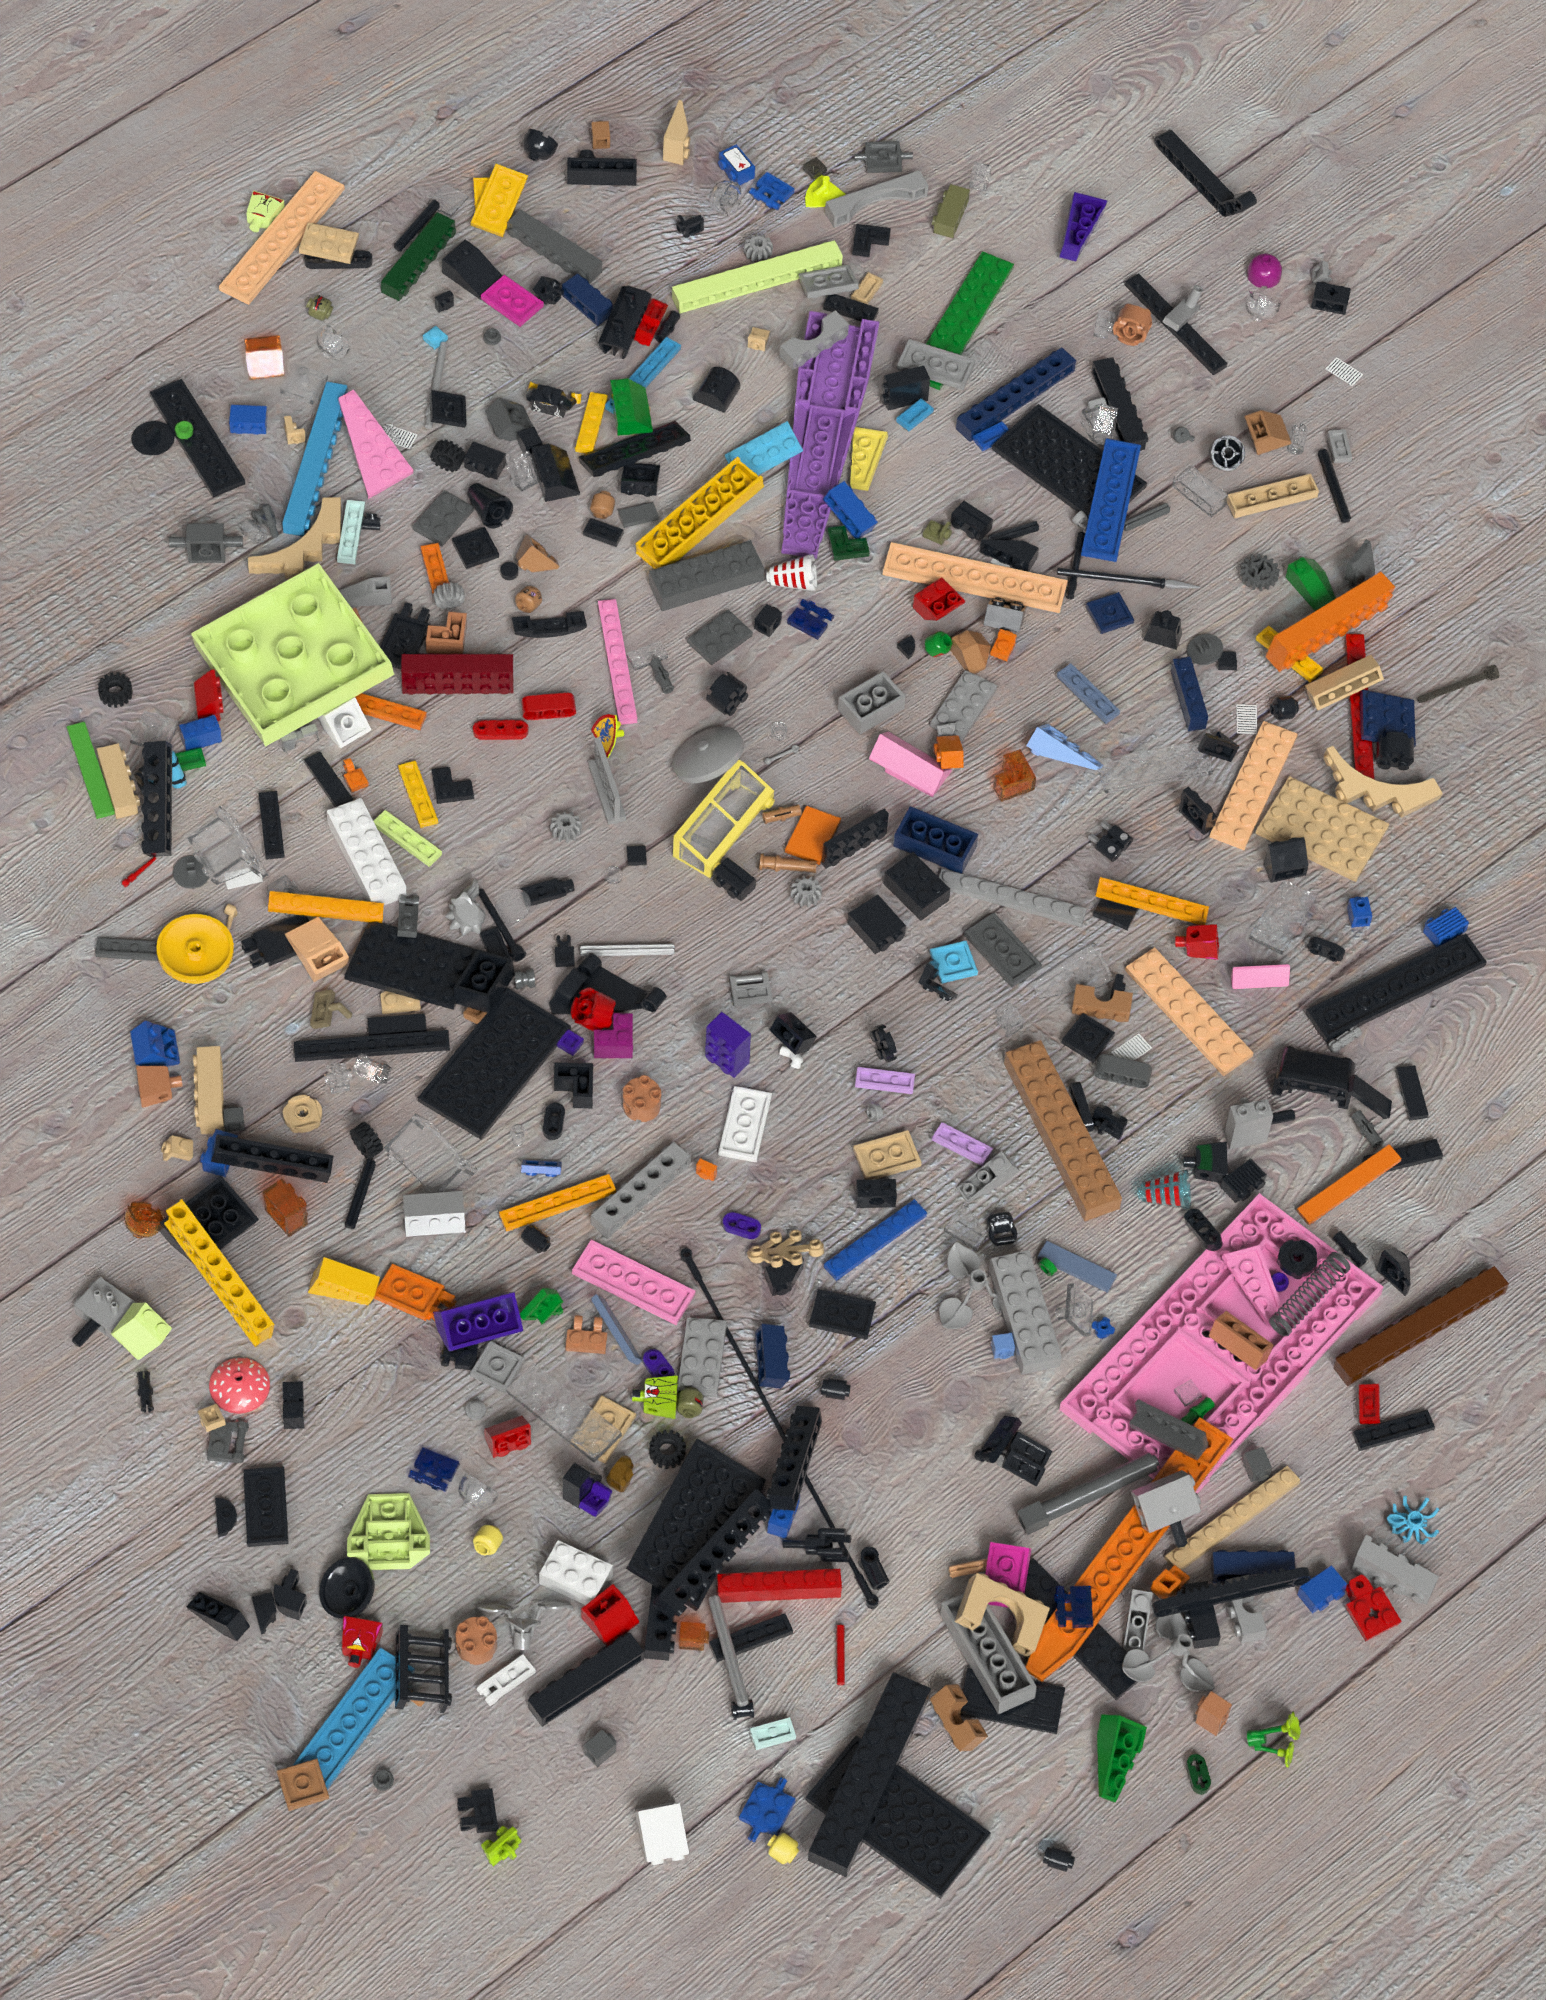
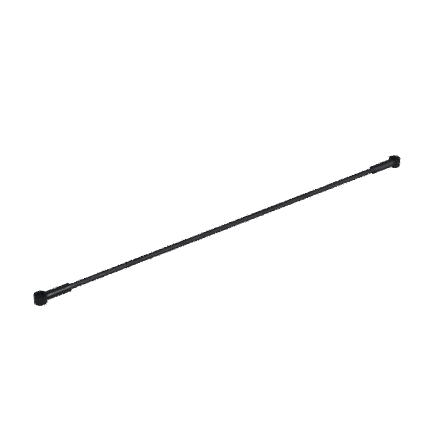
M688 1248L682 1249L680 1253L681 1260L686 1262L695 1281H698L717 1319L724 1320L702 1280L703 1277L692 1258V1251ZM727 1327L726 1335L785 1443L786 1435ZM806 1474L804 1481L829 1527L835 1528ZM838 1543L840 1548H844V1554H849L844 1543ZM849 1554V1565L866 1598V1606L869 1609H875L878 1606L879 1599L876 1595H873L865 1578L860 1574ZM869 1600H875L876 1603L871 1604Z

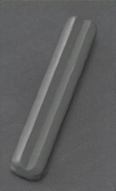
M1164 503L1126 520L1124 531L1127 532L1168 514L1170 506L1168 503Z

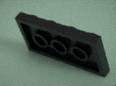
M886 809L880 810L823 843L821 864L824 868L827 869L830 866H835L842 859L851 857L861 848H867L873 841L882 839L887 834L889 813Z
M284 1466L243 1469L247 1547L289 1544Z

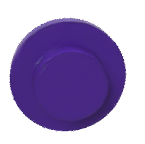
M1279 1272L1271 1276L1277 1292L1285 1291L1288 1288L1289 1280L1285 1274Z

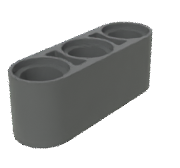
M1101 1054L1097 1058L1094 1075L1106 1081L1137 1088H1147L1151 1078L1152 1067L1146 1063Z

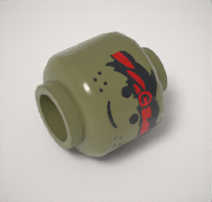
M316 295L314 299L310 298L306 306L309 308L308 314L320 321L329 319L334 308L331 306L332 302L329 299L320 295Z
M693 1387L682 1390L678 1395L677 1411L689 1419L699 1416L703 1410V1394Z

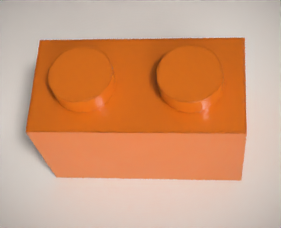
M959 735L938 736L937 743L933 744L934 755H936V762L940 763L941 769L964 768V753Z

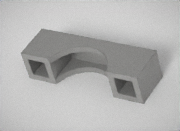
M835 310L822 319V333L817 338L800 340L793 337L780 345L779 356L792 370L801 367L809 359L817 357L823 350L831 348L837 341L845 339L848 335L849 324Z

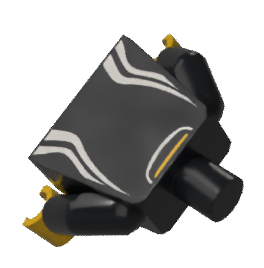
M530 381L526 399L529 402H533L531 410L564 418L566 411L581 403L582 394L571 392V398L568 399L561 389L539 383L535 384Z

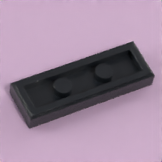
M425 1013L367 1018L369 1036L427 1031Z
M1416 1066L1397 1067L1396 1075L1409 1121L1428 1118L1429 1114Z
M1357 1075L1350 1076L1348 1093L1383 1119L1390 1118L1392 1101Z

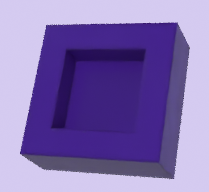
M568 1029L557 1042V1047L574 1056L584 1043V1038Z

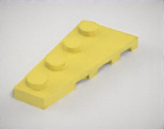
M855 427L850 479L852 489L869 490L888 438V432Z

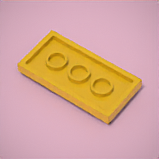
M495 164L471 220V226L503 237L508 227L507 222L514 213L528 180V175Z

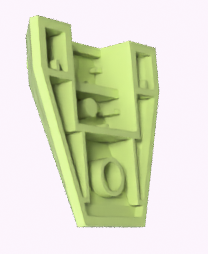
M409 1493L368 1494L347 1538V1556L349 1558H356L365 1562L371 1570L410 1569L430 1554V1535Z

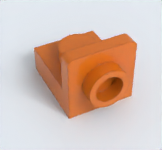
M1000 629L990 655L1008 661L1016 645L1017 635L1011 631Z

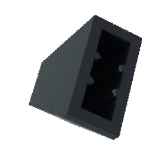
M574 1462L563 1476V1499L579 1508L581 1500L591 1492L592 1486L596 1481L600 1482L602 1480V1476L588 1467Z

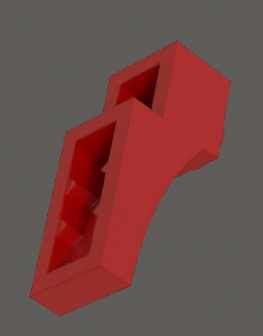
M652 298L637 328L635 341L642 345L650 346L668 308L667 304Z

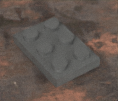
M444 490L414 523L413 530L429 540L439 543L443 547L473 513L474 507Z
M728 609L687 638V643L712 666L751 638L753 632Z

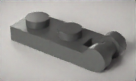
M400 895L397 936L416 938L419 896L408 898L406 895Z

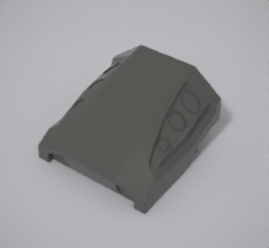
M1367 539L1347 563L1345 580L1349 582L1350 589L1375 575L1372 545Z

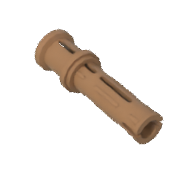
M760 854L759 870L772 869L775 872L790 870L816 873L817 861L781 858L779 855L773 857Z

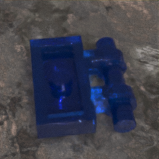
M802 599L800 605L805 607L804 610L796 607L787 619V624L818 640L828 628V623L824 622V620L832 621L834 615L828 609L816 606L813 601ZM811 612H814V613L818 614L819 616H818V617H815V616L811 615L810 613H811Z
M422 1447L414 1463V1468L420 1471L410 1470L408 1477L414 1479L418 1484L424 1483L432 1486L431 1488L436 1491L442 1490L446 1492L449 1484L444 1483L443 1480L452 1482L460 1463ZM429 1473L437 1477L434 1479L426 1476V1474Z
M1057 1586L1054 1601L1057 1603L1055 1618L1058 1620V1627H1066V1620H1072V1628L1093 1627L1091 1586H1070V1594L1064 1593V1586ZM1065 1603H1071V1611L1065 1610Z

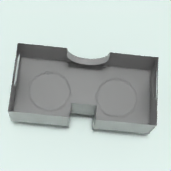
M305 725L299 731H293L280 738L283 752L287 753V751L295 749L298 739L316 734L319 742L316 725Z

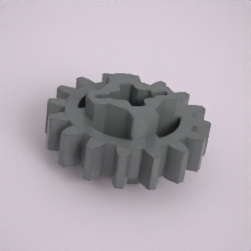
M1260 554L1257 555V558L1251 555L1250 560L1246 558L1244 563L1241 564L1240 576H1242V582L1247 581L1246 586L1252 585L1253 590L1256 587H1259L1260 591H1262L1263 587L1269 590L1270 585L1274 587L1275 582H1278L1280 569L1277 568L1278 563L1273 564L1274 559L1268 560L1267 555L1261 558Z

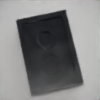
M818 1289L809 1327L868 1340L876 1302Z

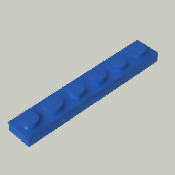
M914 1199L824 1263L825 1270L836 1281L927 1217V1212Z

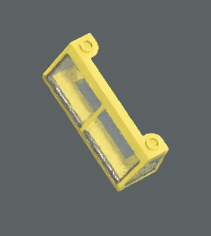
M738 760L724 774L674 835L673 857L711 878L713 870L721 864L722 857L761 809L766 810L773 806L775 802L774 790L744 762Z

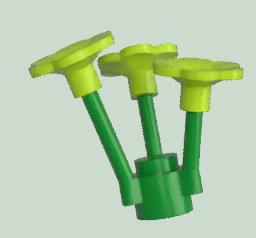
M1294 1711L1292 1714H1289L1288 1719L1283 1725L1248 1730V1746H1254L1255 1751L1275 1753L1277 1756L1284 1757L1286 1767L1289 1768L1294 1752L1293 1741H1290L1287 1749H1274L1262 1745L1266 1744V1734L1282 1731L1283 1733L1288 1732L1289 1736L1294 1740L1300 1738L1301 1729Z

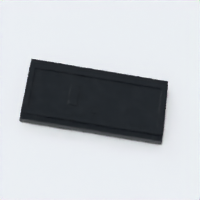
M967 1668L963 1693L968 1702L962 1707L961 1715L1057 1734L1065 1687L1034 1681L1036 1685L1034 1699L998 1714L973 1670Z

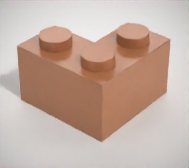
M448 612L446 627L428 625L426 652L432 654H464L467 613Z

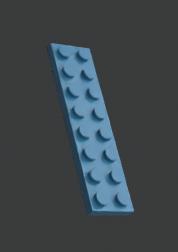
M382 1648L377 1651L293 1764L297 1765L318 1759L327 1790L395 1700V1656ZM408 1665V1671L415 1673V1669Z

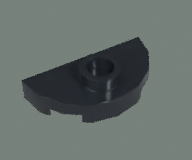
M215 1498L218 1538L226 1536L237 1523V1512L234 1505L224 1498Z

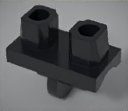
M1097 1106L1092 1119L1093 1124L1099 1128L1098 1134L1103 1135L1106 1132L1120 1140L1128 1119L1123 1116L1115 1117L1112 1115V1109L1107 1106L1102 1108Z

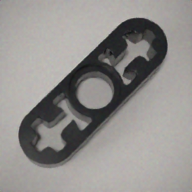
M1081 1082L1070 1083L1069 1089L1072 1101L1087 1131L1092 1132L1094 1131L1093 1119Z
M1199 1209L1188 1210L1184 1218L1190 1230L1207 1250H1219L1223 1245L1220 1233ZM1201 1228H1209L1206 1232H1199Z

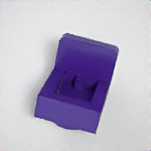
M596 1481L592 1486L591 1492L581 1500L579 1508L597 1517L608 1506L612 1490Z

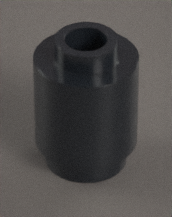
M527 1226L521 1234L523 1242L537 1253L546 1252L551 1245L550 1237L535 1226Z
M823 1379L821 1395H825L826 1398L845 1400V1396L849 1397L851 1385H847V1380Z
M1047 1846L1043 1863L1048 1864L1047 1867L1067 1872L1068 1868L1072 1869L1075 1861L1072 1851L1055 1846L1052 1848Z

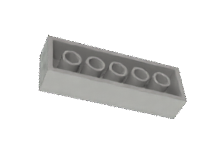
M1026 1250L991 1258L989 1270L1008 1333H1012L1015 1344L1014 1353L1021 1375L1060 1367L1062 1360L1061 1352L1030 1251Z
M964 1593L942 1602L940 1615L997 1713H1003L1034 1699L1036 1685L989 1605L987 1604L981 1624L972 1631L954 1622Z

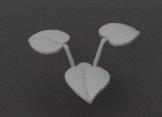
M956 1242L948 1255V1270L956 1278H962L967 1275L970 1278V1289L963 1302L957 1298H948L940 1305L939 1316L941 1325L947 1329H959L971 1321L973 1311L970 1307L966 1306V1303L973 1290H981L984 1286H986L990 1296L994 1297L992 1301L994 1308L1002 1313L995 1287L993 1293L989 1286V1281H986V1273L979 1269L980 1259L978 1255L971 1249Z
M559 1601L539 1602V1608L534 1619L513 1618L511 1613L513 1607L502 1603L481 1605L475 1608V1612L484 1610L506 1613L509 1617L506 1619V1622L510 1623L512 1636H514L513 1648L527 1650L530 1649V1639L534 1635L535 1627L541 1624V1621L538 1620L541 1611L569 1608L573 1611L574 1607Z
M1180 1613L1158 1617L1156 1621L1158 1635L1164 1639L1169 1638V1641L1172 1642L1168 1650L1152 1661H1149L1148 1655L1140 1649L1130 1650L1124 1656L1122 1663L1124 1673L1132 1680L1146 1682L1155 1675L1152 1664L1170 1652L1177 1656L1184 1655L1182 1662L1184 1668L1180 1671V1679L1183 1685L1189 1690L1196 1692L1210 1691L1215 1688L1208 1669L1201 1661L1192 1658L1187 1662V1657L1190 1654L1188 1650L1192 1647L1193 1641L1188 1635L1187 1624Z

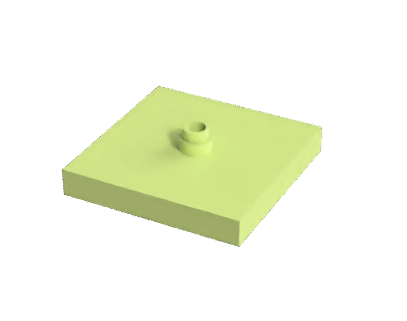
M319 563L191 633L195 647L211 670L215 669L216 677H220L221 684L265 747L394 675L392 664Z

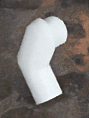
M782 1045L780 1055L791 1058V1067L799 1069L801 1063H803L802 1056L800 1054L795 1055L786 1046Z

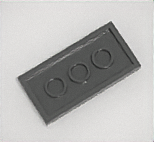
M995 913L978 922L964 933V936L1011 987H1014L1042 968V964Z

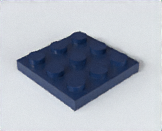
M1362 690L1360 693L1361 739L1377 742V738L1380 735L1385 737L1386 733L1402 732L1406 733L1408 738L1411 739V736L1414 738L1415 747L1414 700Z

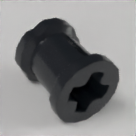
M752 1699L748 1700V1705L739 1707L735 1701L731 1702L733 1720L748 1716L754 1718Z

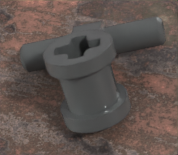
M264 504L262 506L263 509L252 511V517L258 527L262 524L269 527L272 538H277L279 536L276 528L277 522L271 506Z

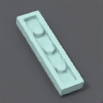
M347 500L337 563L356 564L365 510L364 501Z

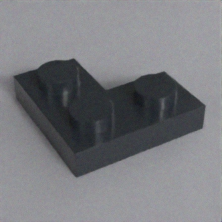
M856 224L852 255L870 257L871 244L889 246L891 228Z
M450 767L432 769L437 804L474 799L471 780L453 782Z

